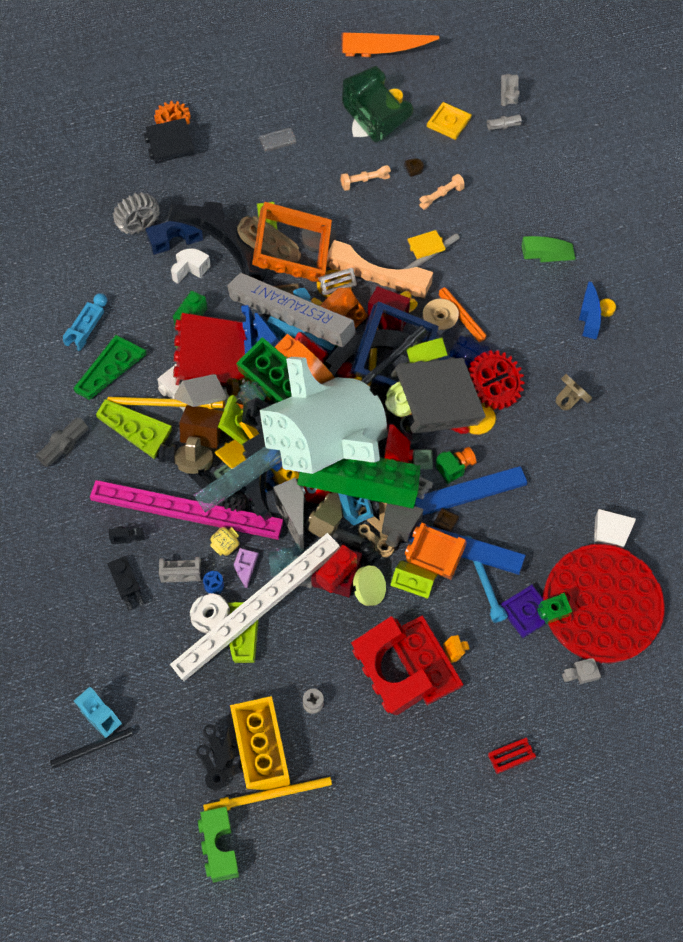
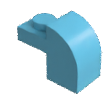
M91 687L74 700L81 710L80 712L105 738L122 724L114 712L103 703Z

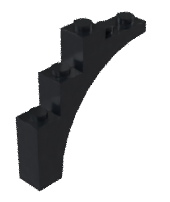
M205 202L203 207L171 204L168 212V221L187 224L208 233L229 250L236 259L243 274L263 282L267 273L266 268L262 269L252 265L254 248L240 238L237 230L240 221L224 220L222 203Z
M261 415L255 417L258 423L255 427L259 434L242 444L245 449L243 455L247 461L231 469L229 472L232 476L230 481L235 489L239 488L242 493L246 494L249 501H253V511L257 516H261L266 521L272 515L266 497V476L269 465L264 458L271 449L265 446Z

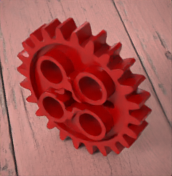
M492 350L487 353L483 352L480 356L475 357V361L470 363L472 367L468 368V372L471 373L470 377L480 403L485 402V408L491 406L492 410L497 409V407L499 410H502L504 407L508 408L511 404L516 403V399L521 397L519 393L524 391L520 386L525 384L524 381L520 380L524 374H519L522 368H516L517 361L512 363V356L506 358V352L500 355L499 350L494 353ZM506 373L508 374L507 377H504L499 381L491 383L486 387L482 386V384H485L491 381L492 379H496ZM490 389L494 391V395L491 394Z

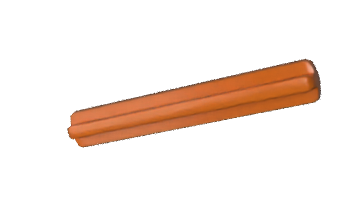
M446 287L440 289L439 296L456 305L459 311L458 318L477 341L482 342L485 340L487 334Z

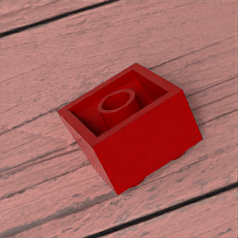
M391 424L389 426L385 458L412 463L408 462L412 461L414 450L410 449L411 441Z

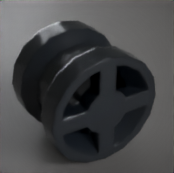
M160 444L159 462L170 461V463L175 464L174 456L177 451V445L166 446V444Z
M372 542L365 544L358 550V552L362 553L365 566L374 565L382 557V554L375 550V545Z

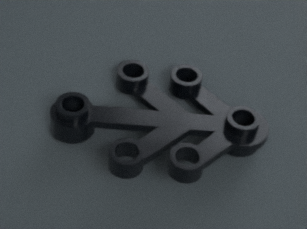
M230 712L226 719L229 727L222 746L216 736L217 730L214 725L208 724L203 729V735L208 738L218 759L216 766L213 765L209 757L210 749L207 745L202 744L196 749V755L201 758L207 771L205 783L209 789L215 791L225 786L227 778L243 773V769L239 766L241 759L235 766L224 770L227 761L240 756L238 747L230 750L236 734L232 712ZM207 728H211L213 730L212 735L207 734ZM200 748H204L206 750L205 755L200 754ZM214 775H217L220 778V781L218 783L213 781L212 778Z

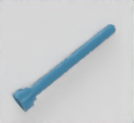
M473 561L491 606L490 617L492 622L497 623L505 620L508 617L505 608L498 604L483 564Z

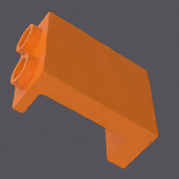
M421 522L420 527L417 526L414 530L412 545L409 544L406 548L407 562L452 580L467 545L466 540L460 537L458 539L427 527L425 523Z

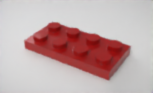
M423 615L402 625L407 637L393 646L409 676L422 668L427 670L438 687L436 691L423 698L426 705L462 688L463 683Z

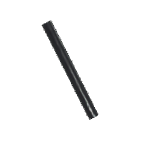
M131 727L50 760L52 768L133 736Z

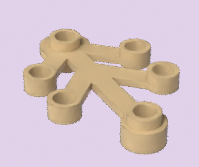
M379 502V520L373 516L367 519V521L380 532V538L371 532L370 527L366 524L359 526L358 534L363 538H368L375 545V550L382 554V557H389L394 552V547L386 544L388 536L382 534L387 503ZM361 507V509H359V516L361 515V512H367L366 507ZM366 529L368 532L362 533L361 530ZM385 546L388 549L382 550L381 547Z

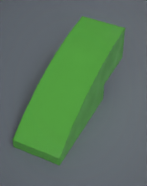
M523 237L521 246L524 259L540 258V262L575 260L572 243L549 237Z

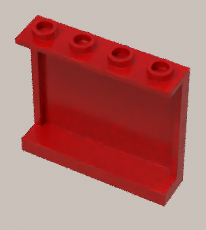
M182 313L180 320H176L175 330L178 331L174 341V346H177V351L175 350L174 352L176 366L173 369V377L176 378L175 385H179L180 380H189L216 374L221 386H226L229 378H236L237 380L246 378L238 371L236 364L245 355L244 340L246 336L243 322Z

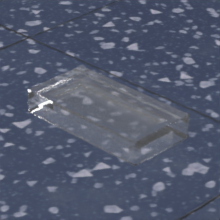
M291 127L259 136L265 152L296 144V138Z

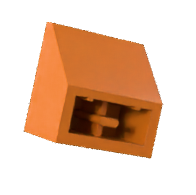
M350 287L337 288L319 305L352 319L355 328L368 316Z

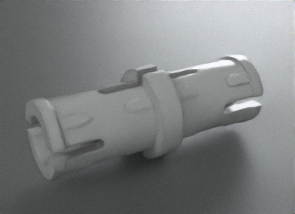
M501 116L498 119L487 120V123H489L487 128L489 131L500 128L504 130L511 126L521 125V122H519L522 121L521 116Z

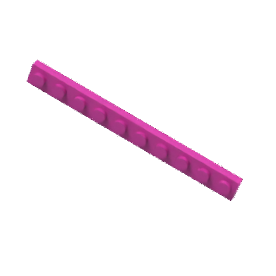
M97 480L90 495L91 501L220 528L226 527L230 529L232 527L235 531L279 540L283 526V519L271 517L265 521L261 516L241 510L237 512L236 509L231 511V508L225 509L222 506Z

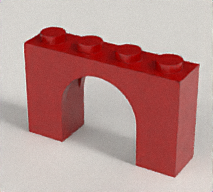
M390 616L351 642L354 647L352 650L357 660H361L364 665L362 667L363 672L374 683L372 684L373 690L377 695H381L384 709L387 713L397 716L436 691L438 687L429 672L423 668L398 683H390L385 679L381 670L383 655L389 648L407 637L398 619Z

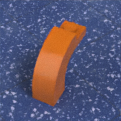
M286 334L275 346L286 358H306L312 376L320 384L335 378L310 350L290 335Z

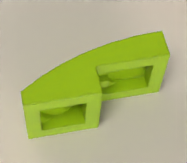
M443 338L417 344L407 349L410 363L417 361L427 362L448 356Z

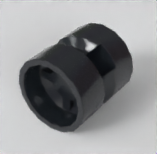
M407 415L401 419L399 431L411 441L410 449L413 450L420 446L423 433L412 434L410 427L415 421L413 415Z

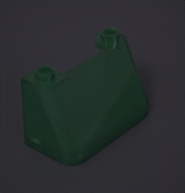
M377 66L343 79L342 102L345 109L375 143L383 140L411 117L414 110L410 102L404 100L400 104L384 86L386 76Z

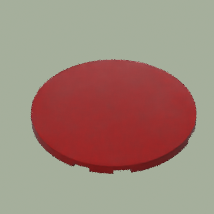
M607 544L582 546L562 557L551 570L546 580L543 601L565 593L572 609V613L568 617L551 622L548 625L554 636L565 648L583 659L593 658L598 663L626 661L644 651L660 631L665 609L661 586L649 566L643 560L632 555L628 550ZM551 605V608L557 611L556 606Z

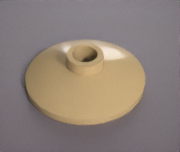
M432 300L423 309V319L439 326L438 330L449 329L458 321V308L449 300Z

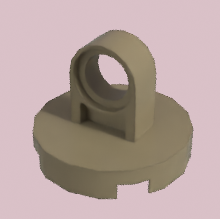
M567 374L561 378L567 384L556 397V404L562 410L571 409L580 398L586 403L591 401L592 397ZM569 397L568 402L562 405L563 399Z
M189 436L186 444L179 447L175 452V465L177 464L178 469L182 472L196 474L198 470L205 468L206 471L212 466L213 454L211 449L201 446L200 438Z

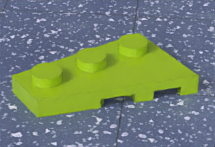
M244 602L228 603L230 614ZM258 620L229 643L232 659L235 663H255Z

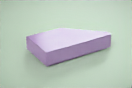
M240 548L234 563V569L244 587L248 588L259 553Z

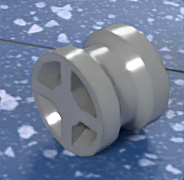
M317 689L307 690L303 695L304 709L311 714H316L322 710L324 705L322 692Z

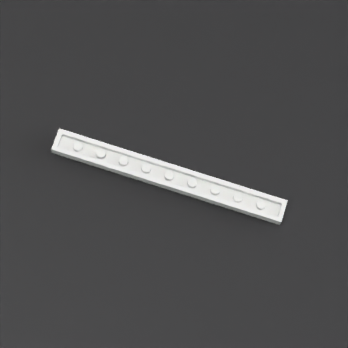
M328 533L325 534L170 664L183 681L187 680L325 564L340 548L339 544Z

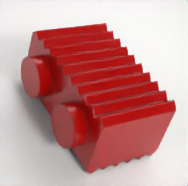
M342 545L316 572V582L329 593H333L335 587H338V584H341L343 579L349 576L351 570L357 567V555L345 545Z

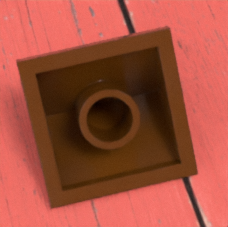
M186 405L179 422L180 442L186 443L188 437L193 436L200 438L201 446L218 449L221 433L218 425L224 411Z

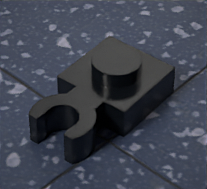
M117 526L114 529H109L111 544L131 543V540H145L143 528L141 527L129 530L128 527Z

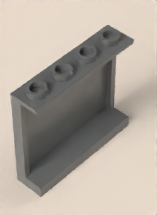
M452 357L447 360L434 359L429 362L400 363L391 374L392 377H399L415 422L410 427L412 434L477 426L486 417L463 358L455 359Z

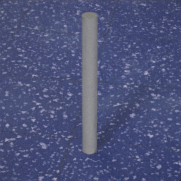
M455 233L443 241L445 249L459 240L458 234ZM438 253L419 258L404 269L419 267Z

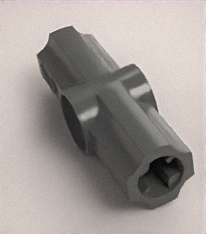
M76 417L63 430H57L53 433L50 442L36 454L37 459L45 467H49L62 454H68L72 451L75 442L89 430L88 426L81 418Z

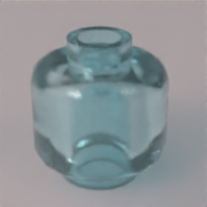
M248 380L240 386L241 390L238 393V397L243 404L256 397L265 402L266 393L258 382L250 383Z

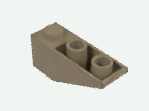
M328 493L324 503L321 502L316 512L313 511L308 519V522H310L308 531L321 538L327 533L331 537L336 533L342 519L341 502L338 493Z

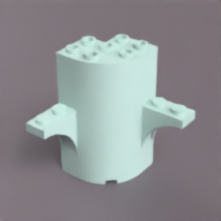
M287 358L292 397L260 410L265 446L268 449L280 450L283 469L313 474L344 458L367 462L379 461L378 441L388 437V430L383 405L378 396L372 394L370 387L360 380L340 377L320 384L312 376L306 358Z

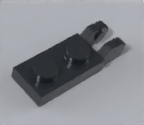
M124 556L107 563L121 599L124 600L128 611L132 610L131 601L128 599L130 596L136 595L137 603L140 606L144 605L140 595V588L127 557Z

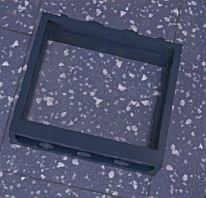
M378 301L372 307L350 373L364 378L370 372L364 369V365L382 313L417 327L422 325L429 331L425 342L438 339L439 333L437 331L439 326ZM379 374L371 381L388 389L397 383V381Z

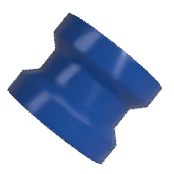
M209 571L205 574L203 578L205 591L208 594H220L224 589L222 575L217 571Z

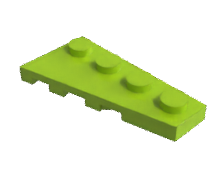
M106 399L96 413L98 419L153 459H156L159 454L160 444L165 443L172 431L171 425Z

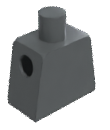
M387 503L382 526V534L388 536L386 544L396 547L399 540L408 542L422 519L424 509L416 506L412 509Z

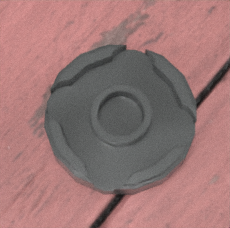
M332 226L328 251L333 241L336 240V232ZM303 229L302 243L304 247L312 252L319 251L321 233Z

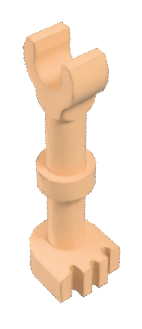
M386 165L373 172L367 173L364 171L353 176H349L347 173L341 174V185L344 191L350 190V184L353 182H367L368 179L373 178L388 179L390 178L389 172L391 170Z
M456 174L452 177L450 183L440 186L431 195L422 196L419 199L422 202L419 206L425 210L434 200L440 196L444 197L447 195V192L451 189L463 190L465 183L461 175Z

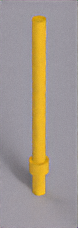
M330 777L231 799L229 797L220 798V801L204 804L203 807L204 811L227 807L228 811L231 810V807L330 786L332 782Z

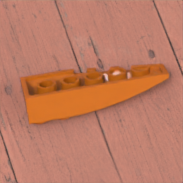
M342 33V53H345V56H355V53H361V57H371V54L391 53L422 46L438 40L439 36Z

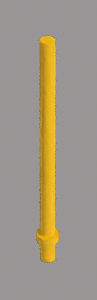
M107 398L108 401L119 405L186 407L188 405L176 399ZM225 401L196 407L208 409L225 408Z

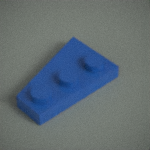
M249 305L241 306L242 313L246 317V322H243V329L247 338L244 340L245 354L257 343L256 337H258V331L255 330L253 324L255 317Z

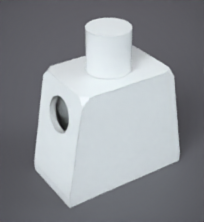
M599 509L595 517L594 544H607L624 548L635 523V518Z

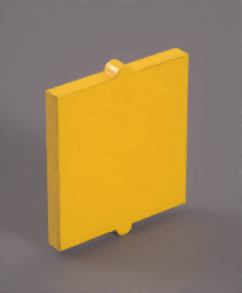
M436 230L407 239L410 251H413L416 259L445 251L443 240L439 237Z
M236 440L225 443V446L215 451V454L231 469L247 461L243 455L244 447Z

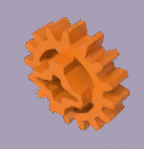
M170 101V104L164 102V106L159 105V110H155L156 115H154L156 124L185 118L187 124H190L189 108H185V104L179 105L178 101L176 104H173L172 101Z

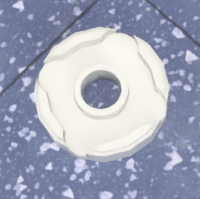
M214 593L199 597L193 603L190 610L192 625L200 632L206 634L230 615L227 601ZM209 609H214L213 615L206 618V612Z

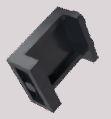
M185 118L146 127L144 137L146 144H150L151 149H148L150 159H154L155 164L158 163V160L187 154V156L194 155V148Z

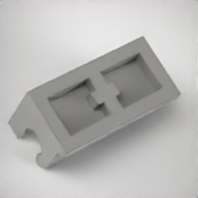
M195 557V560L165 561L164 558H160L159 577L161 583L201 581L200 557Z

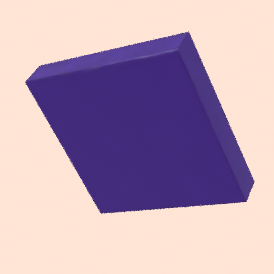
M533 585L500 604L502 608H505L508 620L522 638L546 625L544 619L542 620L538 614V605L543 601V598Z

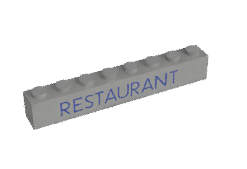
M240 273L227 285L229 296L233 301L249 305V307L263 314L265 313L290 326H295L304 332L327 340L331 344L344 347L356 334L352 319L243 273Z

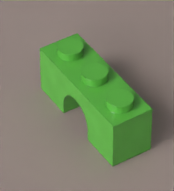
M227 807L200 812L201 819L198 820L199 832H204L205 841H201L203 855H208L209 863H205L207 877L211 876L213 883L239 877L234 850L222 852L216 848L217 840L221 836L231 833Z

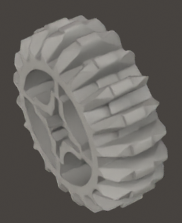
M141 192L138 195L134 193L133 196H128L122 202L117 203L118 207L114 208L115 212L113 213L114 222L121 232L124 231L125 234L130 233L132 235L135 232L139 234L140 231H145V228L155 224V221L159 219L160 208L153 196Z

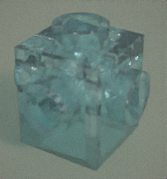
M279 548L276 552H269L271 576L278 575L298 558L293 555V550Z

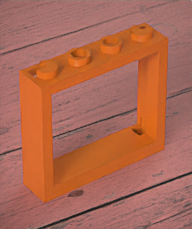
M264 202L259 215L252 265L262 269L274 270L278 273L290 274L294 277L309 279L312 282H320L318 277L324 276L326 272L332 220ZM266 219L321 233L317 268L261 254Z

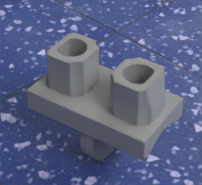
M517 74L501 76L502 106L518 103L520 92L518 91L519 77Z

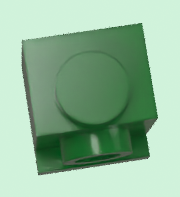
M444 451L438 455L435 467L447 484L464 476L465 465H460L459 459L453 456L450 451Z
M565 593L541 601L538 605V614L542 620L544 619L546 624L566 618L572 613ZM551 605H555L557 611H554Z

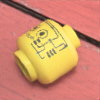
M221 527L211 536L210 540L212 543L210 546L220 556H228L239 546L237 539L239 535L232 527L229 530L226 527Z

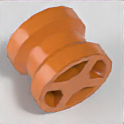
M470 447L464 448L462 452L454 453V456L459 459L460 465H465V469L468 465H474L477 462L475 454Z

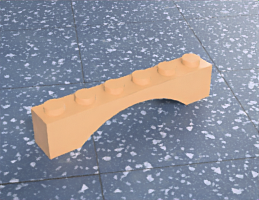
M336 240L333 241L328 251L327 267L333 270H344L352 267L357 277L378 283L381 286L396 289L400 292L408 291L415 297L425 299L432 284L433 272L419 267L400 270L378 267L361 258L351 245Z

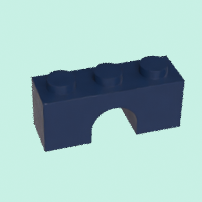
M168 221L145 228L153 255L169 251V241L173 237L183 238L187 245L203 240L202 230L179 222Z

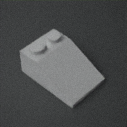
M293 478L275 486L274 497L275 505L301 552L304 550V503H306L304 494L306 492L304 487L297 485V480Z

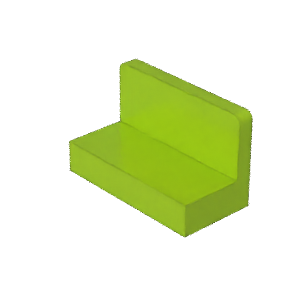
M400 561L395 568L390 586L428 599L437 574L416 565Z

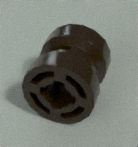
M229 378L226 383L228 396H249L251 393L250 380L248 378H240V380Z

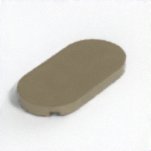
M245 216L238 224V234L246 244L255 248L259 217ZM265 221L261 254L298 263L301 258L298 245Z

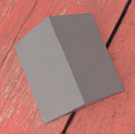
M216 374L184 380L174 395V399L192 407L227 400Z

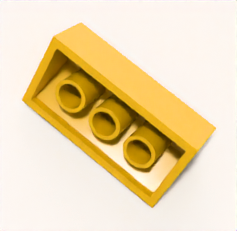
M272 696L230 705L246 788L270 790L290 785Z

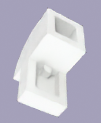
M197 249L180 251L176 254L177 263L171 269L172 279L179 284L188 272L201 278L210 268L209 255Z

